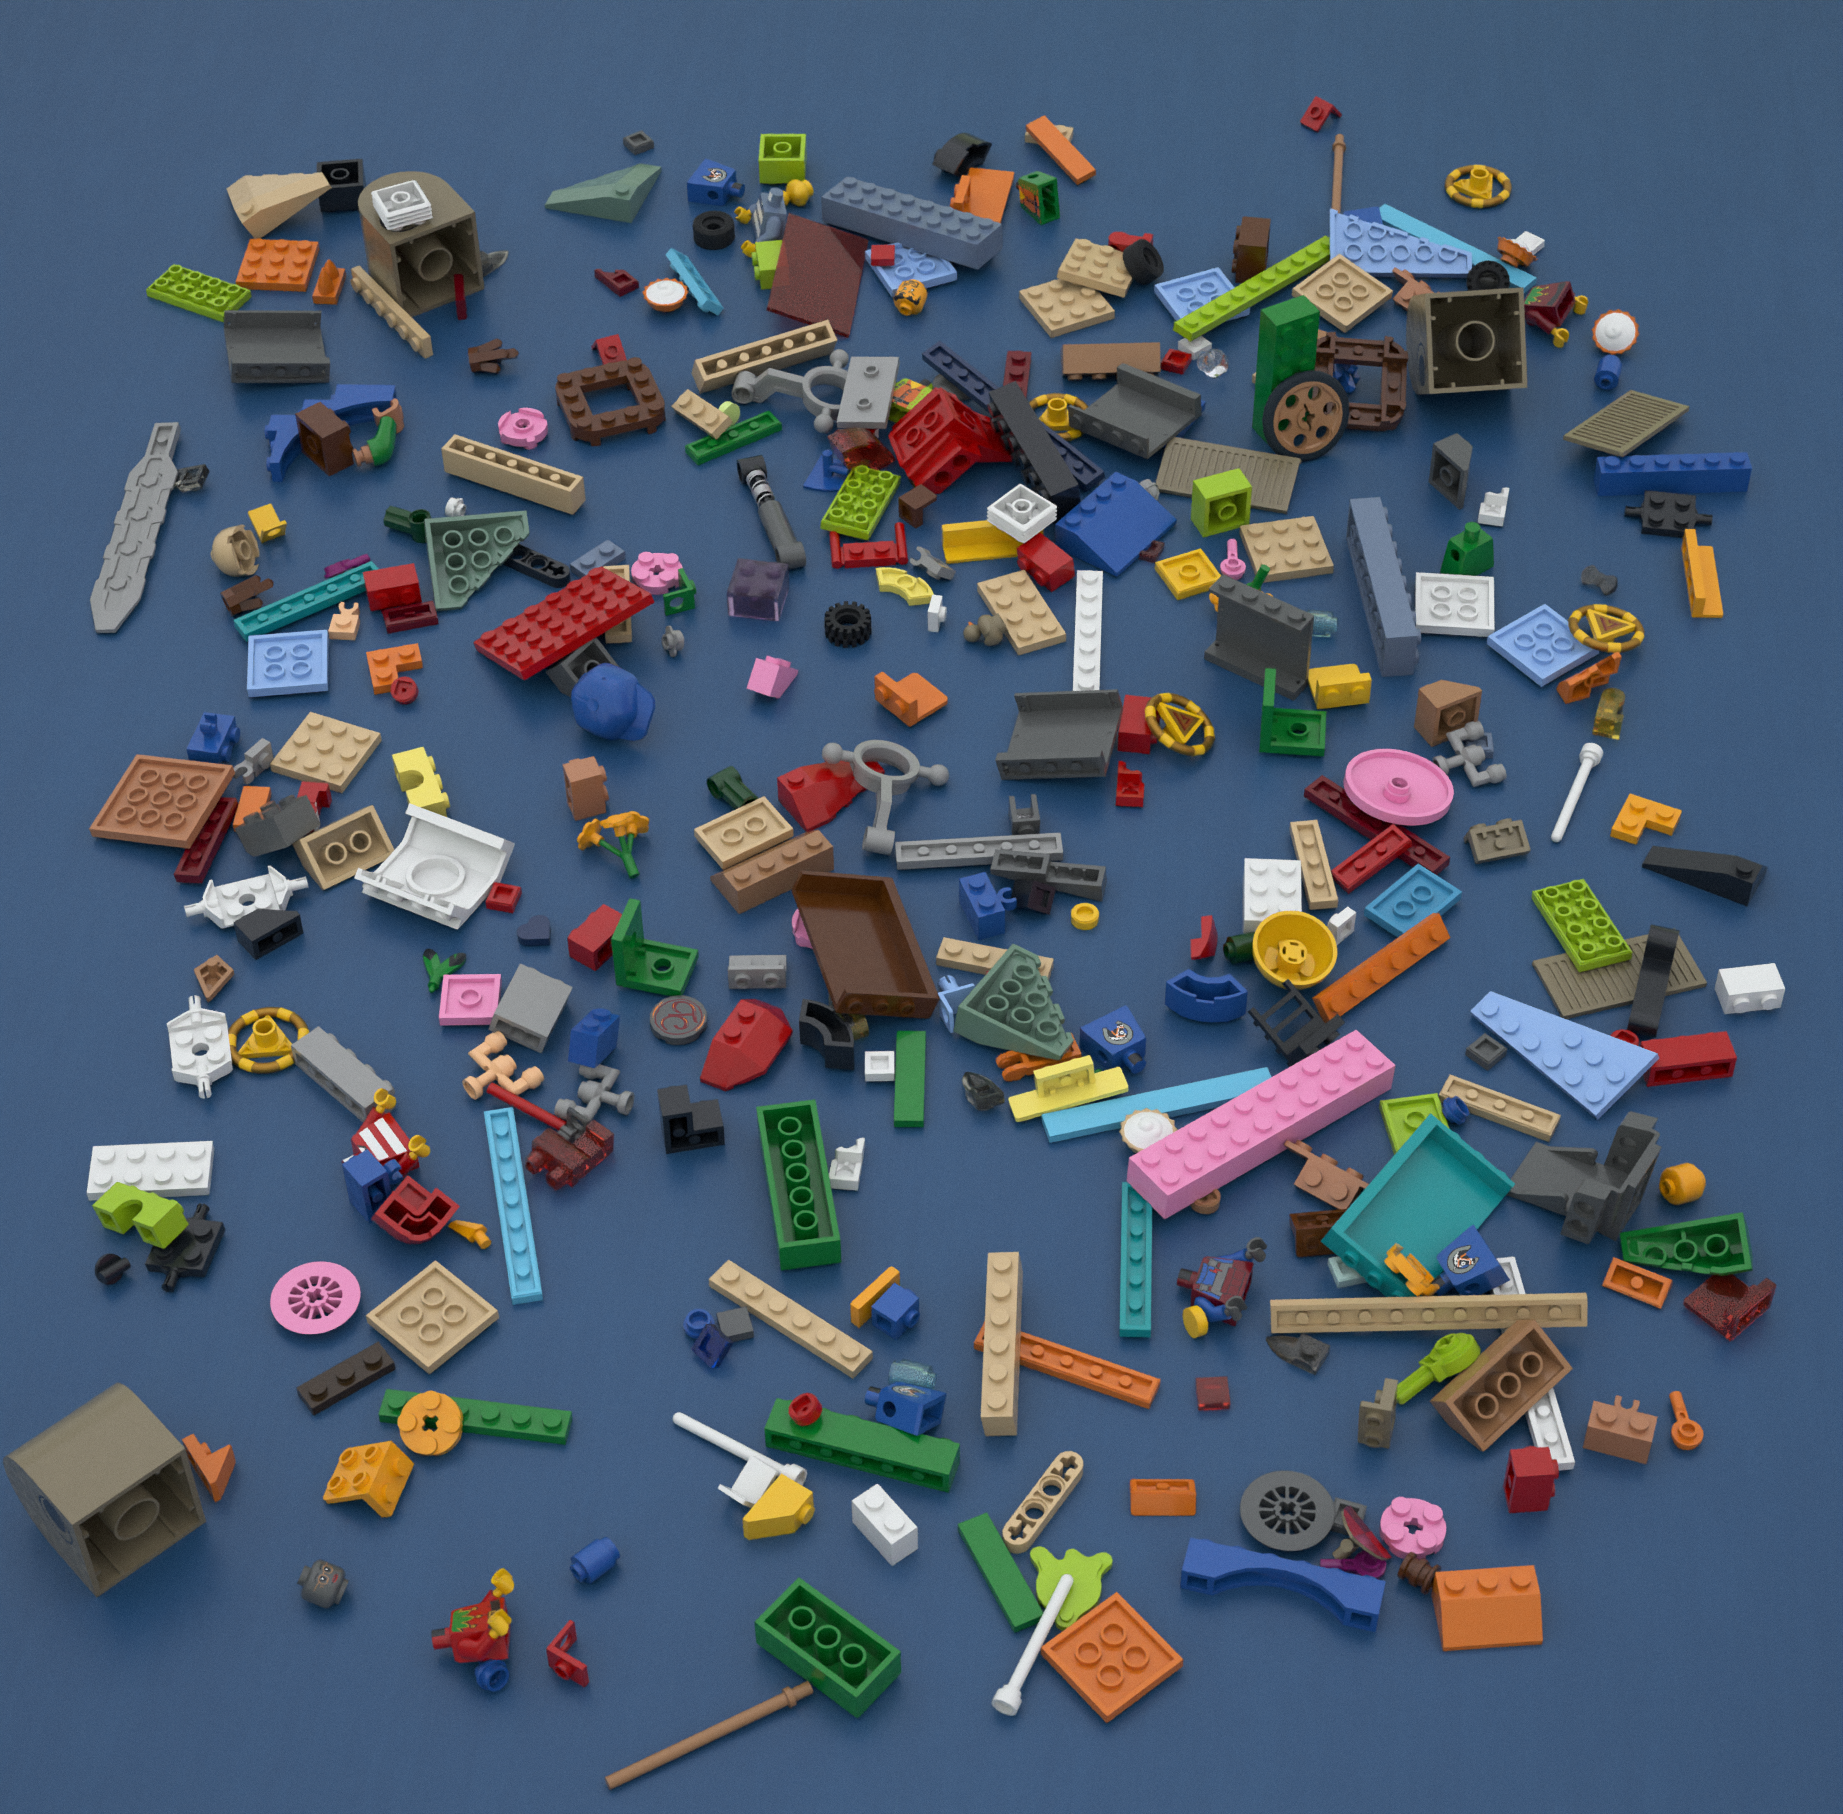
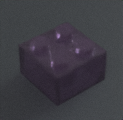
M738 558L727 590L728 616L779 621L789 590L788 564Z

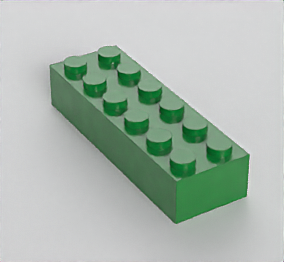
M1305 295L1261 309L1252 428L1266 443L1262 418L1264 407L1273 390L1286 378L1296 373L1308 370L1315 371L1320 311ZM1313 387L1308 392L1309 399H1312ZM1295 395L1287 397L1286 407L1294 405L1296 402ZM1306 411V412H1305V417L1302 418V419H1303L1304 421H1306V420H1307V416L1310 415V413H1308V412ZM1283 419L1279 422L1278 429L1280 431L1288 427V419Z
M816 1100L756 1107L758 1134L780 1269L789 1270L841 1263V1241Z

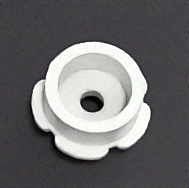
M451 497L445 508V516H464L466 505L463 499Z

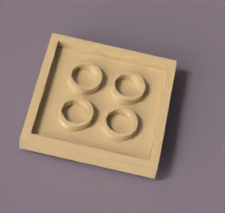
M1075 239L1057 274L1058 279L1120 297H1125L1134 280L1125 267L1123 252L1114 250L1110 246L1091 243L1087 239Z
M1338 254L1292 289V296L1294 298L1305 295L1320 311L1321 317L1344 333L1392 298L1393 290L1341 254Z
M1057 279L1019 291V299L1050 338L1115 319L1114 309L1100 292L1093 288Z
M1314 516L1240 526L1239 534L1255 575L1262 564L1270 568L1263 583L1333 573L1334 565Z
M310 712L270 763L271 771L300 781L329 783L330 790L343 793L382 741L381 734Z
M435 1260L366 1315V1319L369 1325L430 1375L499 1319L497 1309Z

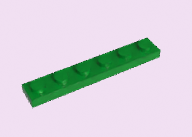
M386 1389L378 1414L380 1422L397 1424L398 1417L401 1415L406 1403L420 1393ZM450 1397L458 1404L463 1413L462 1431L465 1433L566 1445L573 1419L572 1411ZM427 1417L424 1427L438 1429L436 1426V1422L439 1420L438 1417Z

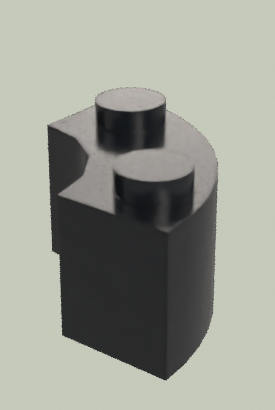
M969 133L957 134L941 149L936 151L932 165L961 179L962 175H967L971 167L978 164L983 165L992 143Z
M803 999L799 1017L800 1044L809 1045L818 1050L825 1059V1068L854 1070V1037L847 1020L844 1022L842 1018L835 1014V1009L826 1004Z

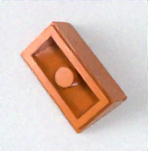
M1613 1257L1602 1286L1661 1309L1673 1285V1281Z
M1131 1479V1514L1134 1516L1195 1515L1196 1489L1194 1480Z

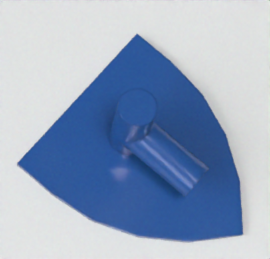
M824 450L805 481L803 488L824 492H838L850 473L852 466L844 461L833 458L831 450Z

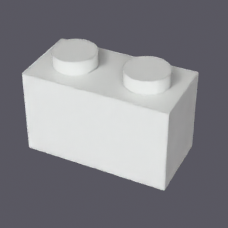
M1775 963L1719 969L1715 991L1724 1014L1781 1008L1785 987Z
M878 1484L852 1500V1522L891 1566L918 1549L917 1526Z

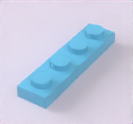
M670 248L666 253L667 258L671 262L670 267L679 273V280L688 286V292L697 299L698 307L706 313L711 311L719 315L724 309L690 259L686 255Z

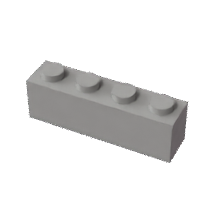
M319 1026L291 1045L295 1065L363 1123L371 1109L378 1105L374 1102L373 1098L378 1089L383 1088L387 1090L388 1095L394 1096L395 1090L389 1081L380 1079L370 1065H364L360 1062L351 1049H345L339 1044L332 1033L327 1034ZM396 1105L392 1109H385V1114L395 1109Z

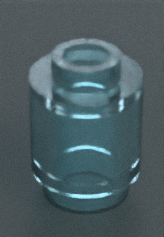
M1308 609V613L1314 615L1312 636L1332 637V632L1337 633L1338 617H1334L1333 611Z
M902 1359L901 1361L894 1360L890 1369L888 1384L904 1382L934 1390L937 1373H933V1366L907 1359Z

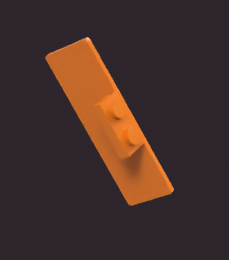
M971 167L968 175H962L960 183L955 184L954 198H951L950 207L1001 223L1014 180V172Z

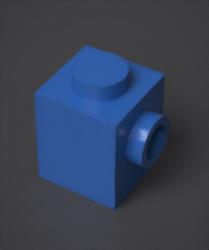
M894 1283L871 1306L872 1325L897 1340L908 1328H913L920 1318L919 1298L910 1289H904Z

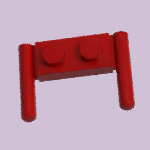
M897 522L894 526L896 544H894V541L848 543L840 547L839 533L829 531L832 567L839 569L842 566H845V568L896 565V562L901 565L907 564L908 554L904 524Z

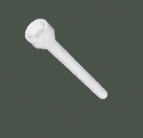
M1595 743L1584 744L1579 754L1582 764L1552 832L1551 839L1554 842L1562 840L1591 768L1598 765L1601 761L1603 749Z
M681 1412L673 1415V1422L676 1425L746 1461L751 1456H754L778 1471L777 1477L782 1473L803 1486L807 1477L806 1469L796 1464H786L784 1466Z
M1064 1574L1061 1577L1008 1685H1004L997 1690L992 1700V1705L999 1712L1009 1716L1016 1715L1022 1703L1020 1698L1022 1695L1020 1692L1021 1687L1074 1580L1071 1575Z

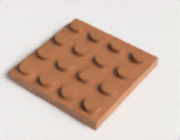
M136 754L90 826L89 830L92 837L190 849L235 775L233 765Z

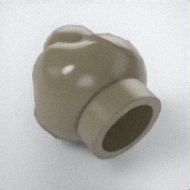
M998 613L994 616L982 615L978 618L977 625L968 622L963 631V636L967 641L975 642L982 633L985 638L984 644L986 646H993L1001 642L1003 634L1008 632V628Z

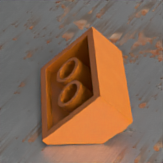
M1534 1565L1435 1572L1431 1595L1443 1651L1539 1645L1543 1643L1541 1595Z

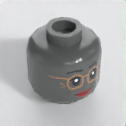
M318 1559L313 1563L312 1567L304 1566L297 1584L303 1586L301 1590L302 1599L327 1609L333 1603L339 1604L349 1580L345 1579V1570L343 1568Z

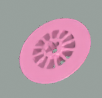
M331 1262L306 1263L290 1270L276 1283L270 1298L271 1311L275 1319L290 1331L300 1334L324 1333L339 1327L353 1315L360 1301V1286L356 1277L341 1265ZM316 1315H320L321 1318L315 1319Z

